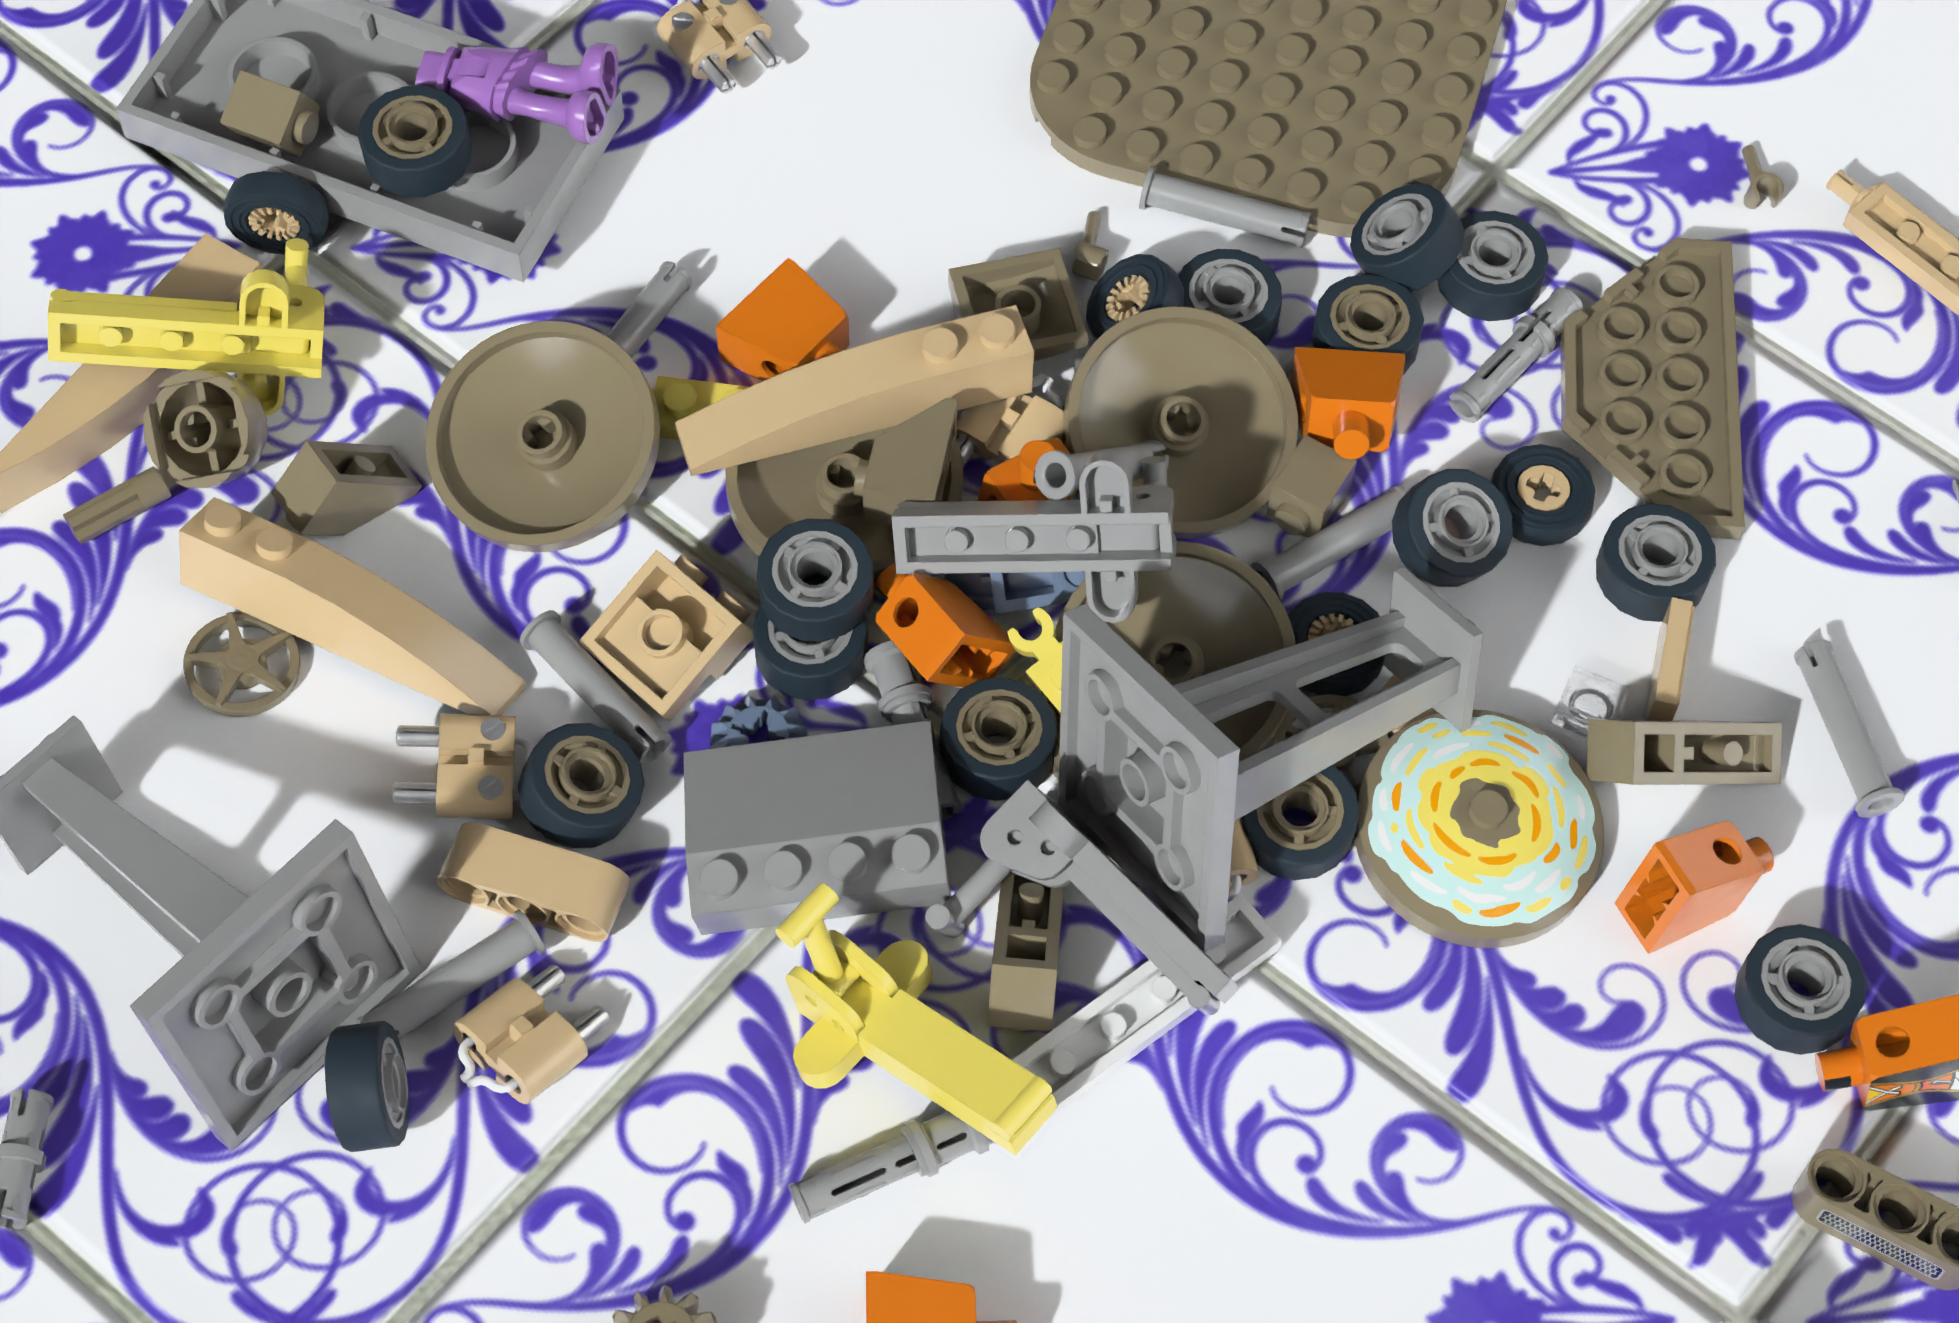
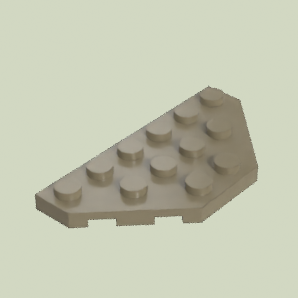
M1674 238L1659 250L1657 257L1641 269L1635 267L1607 288L1601 299L1585 311L1579 309L1564 321L1563 330L1560 334L1561 429L1645 504L1671 505L1691 514L1707 529L1711 538L1740 540L1745 528L1732 242Z

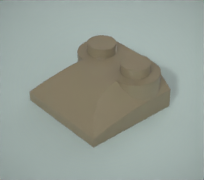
M1060 248L948 269V284L955 320L1016 305L1034 350V362L1088 346L1089 338Z

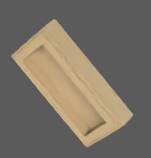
M1672 597L1661 623L1645 719L1673 720L1678 709L1695 610L1692 601Z

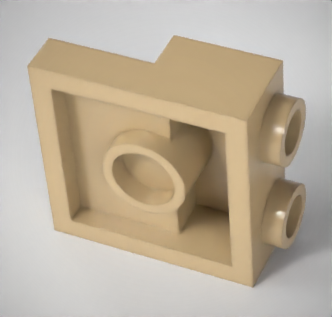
M656 549L578 643L662 717L671 721L709 675L717 680L753 639V630L744 623L751 613L732 596L723 590L715 599L701 587L709 577L681 554L673 563Z

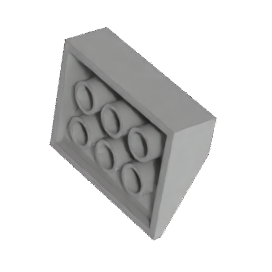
M930 720L683 752L685 854L691 917L701 935L781 925L820 883L829 886L839 897V902L823 917V920L944 904L952 896Z

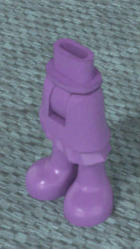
M596 42L586 50L581 65L548 63V53L542 49L530 51L526 46L518 48L473 46L464 47L462 51L459 47L450 46L445 53L429 50L424 53L416 75L415 85L428 86L444 91L455 99L462 108L484 114L496 122H500L503 118L513 121L515 115H522L566 128L569 135L576 141L591 145L599 140L606 127L607 117L604 105L611 106L614 102L618 78V56L613 44ZM537 89H544L572 96L570 99L540 95L534 92Z

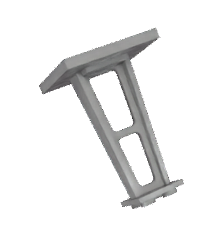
M1403 566L1394 570L1389 614L1179 684L1171 685L1086 604L1063 613L1058 805L1203 952H1206L1225 943L1234 821L1430 708L1439 712L1460 732L1471 728L1483 632L1471 620L1465 618L1431 587L1424 584ZM1385 655L1383 665L1400 679L1395 684L1334 714L1322 711L1298 689ZM1266 701H1276L1307 727V729L1239 762L1240 748L1213 723Z
M73 715L54 732L48 734L38 746L11 769L0 776V839L19 868L27 875L64 845L182 957L130 1005V1008L214 1136L228 1149L233 1151L325 1064L328 1038L336 1027L358 1024V1017L365 1016L399 994L422 972V969L354 833L336 818L248 897L113 802L123 793V790L82 721Z

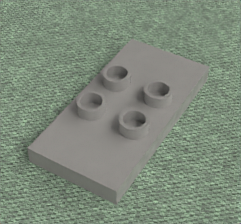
M193 0L116 108L124 135L128 139L235 178H240L249 173L267 171L284 173L302 179L321 193L327 201L328 212L523 283L624 120L622 94L618 88H616L613 104L611 106L604 105L607 117L605 130L599 140L591 145L576 141L569 135L568 129L522 115H515L513 121L503 118L500 122H496L484 114L462 108L467 119L472 141L471 163L463 177L447 190L427 197H404L388 192L372 180L365 165L358 139L360 120L368 106L386 92L404 86H416V75L423 55L427 50L445 53L450 46L459 47L461 51L464 47L473 46L501 47L367 0ZM240 70L300 91L321 105L318 113V131L313 141L305 146L301 158L242 137L220 123ZM537 89L534 92L540 95L570 99L572 96L544 89Z

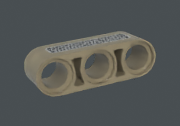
M1825 1149L1812 1158L1794 1184L1791 1195L1793 1207L1803 1220L1932 1287L1945 1291L1959 1289V1260L1949 1256L1943 1249L1941 1242H1951L1959 1247V1207L1847 1151ZM1816 1179L1832 1182L1841 1192L1842 1198H1834L1825 1194L1817 1185ZM1878 1210H1886L1896 1215L1902 1222L1903 1229L1898 1230L1884 1223Z

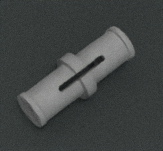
M23 1089L13 1090L10 1094V1106L0 1144V1228L8 1229L10 1219L13 1220L12 1227L14 1229H21L27 1226V1214L36 1173H41L45 1168L47 1156L42 1151V1146L54 1098L42 1091L29 1089L27 1100L24 1099L25 1091Z

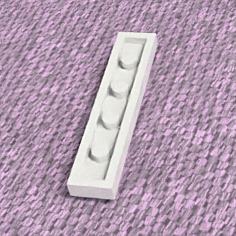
M1241 893L1228 902L1225 943L1205 953L1236 982L1280 949L1282 939ZM1148 960L1014 1057L1012 1061L1034 1075L1043 1078L1051 1086V1094L1054 1095L1058 1108L1048 1118L1050 1119L1189 1017L1197 1009L1191 1006L1187 997Z

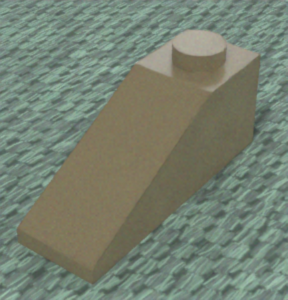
M1588 718L1586 776L1590 781L1631 785L1781 784L1783 723Z
M1011 872L1001 881L991 968L987 1026L1010 1028L1016 1031H1052L1064 886L1059 888L1047 887Z

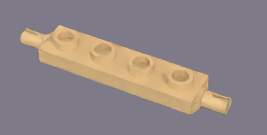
M1839 169L1837 173H1834L1827 182L1826 189L1831 190L1850 205L1843 226L1959 316V239L1885 182L1864 188L1848 176L1844 170Z

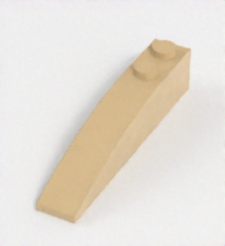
M205 233L147 296L237 302V311H239L242 280L247 274L255 270H261V264ZM83 363L0 451V512L3 513L58 483L111 449L144 423L143 416L147 405L154 404L157 394L163 389L158 388V386L166 378L184 370Z
M1016 305L902 332L846 349L788 370L734 393L675 422L676 431L690 475L695 476L897 426L946 398L958 400V411L1032 392L1034 350Z
M213 497L179 530L180 584L467 714L503 715L525 689V680L436 612L370 570L313 540L216 497Z

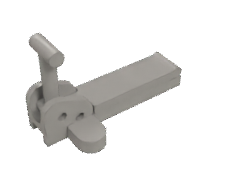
M1110 452L1097 453L1088 459L1081 472L1079 481L1080 500L907 501L899 503L891 516L896 573L1085 572L1086 595L1089 608L1104 622H1121L1128 618L1135 609L1139 592L1138 571H1171L1176 556L1177 541L1176 536L1173 534L1174 492L1173 489L1167 487L1166 459L1161 456L1144 458L1142 460L1143 485L1132 487L1131 470L1124 458Z
M1029 780L998 809L982 828L980 843L988 859L944 905H932L928 908L925 915L928 926L947 937L954 938L964 931V919L1010 872L1051 888L1063 887L1072 882L1187 997L1189 1004L1203 1014L1214 1015L1220 1009V1001L1226 1004L1241 988L1108 857L1107 853L1089 835L1067 817Z

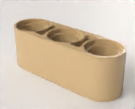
M465 822L461 825L436 883L446 894L462 902L513 918V912L519 909L532 924L580 939L603 942L608 939L631 880L621 869L605 861L485 824Z

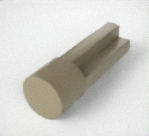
M152 466L64 513L63 517L75 539L82 545L169 499L171 494L158 470Z

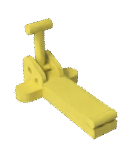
M299 238L289 239L286 242L284 277L275 271L267 269L255 270L247 274L242 280L240 288L239 311H237V302L55 289L50 293L47 312L48 361L183 370H218L237 373V378L244 381L258 396L265 415L269 416L276 413L282 407L284 401L285 376L321 378L325 299L319 290L307 286L309 244L307 241Z
M820 883L775 930L778 937L791 948H795L803 940L815 968L811 973L801 966H795L785 976L786 983L799 1013L815 1023L794 1048L793 1059L801 1079L813 1088L834 1086L865 1056L1016 1156L1058 1108L1055 1097L1051 1094V1086L1043 1078L1034 1075L917 1000L928 987L933 977V968L927 951L920 943L912 940H901L892 943L873 960L842 933L831 929L828 931L823 917L839 902V897L829 886Z

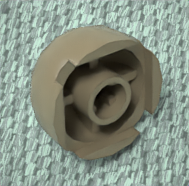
M184 370L166 378L158 386V388L163 389L157 394L155 403L147 405L143 416L144 441L152 462L160 471L167 470L173 478L179 480L176 483L187 488L220 487L246 476L260 460L267 440V417L260 399L244 381L218 370Z

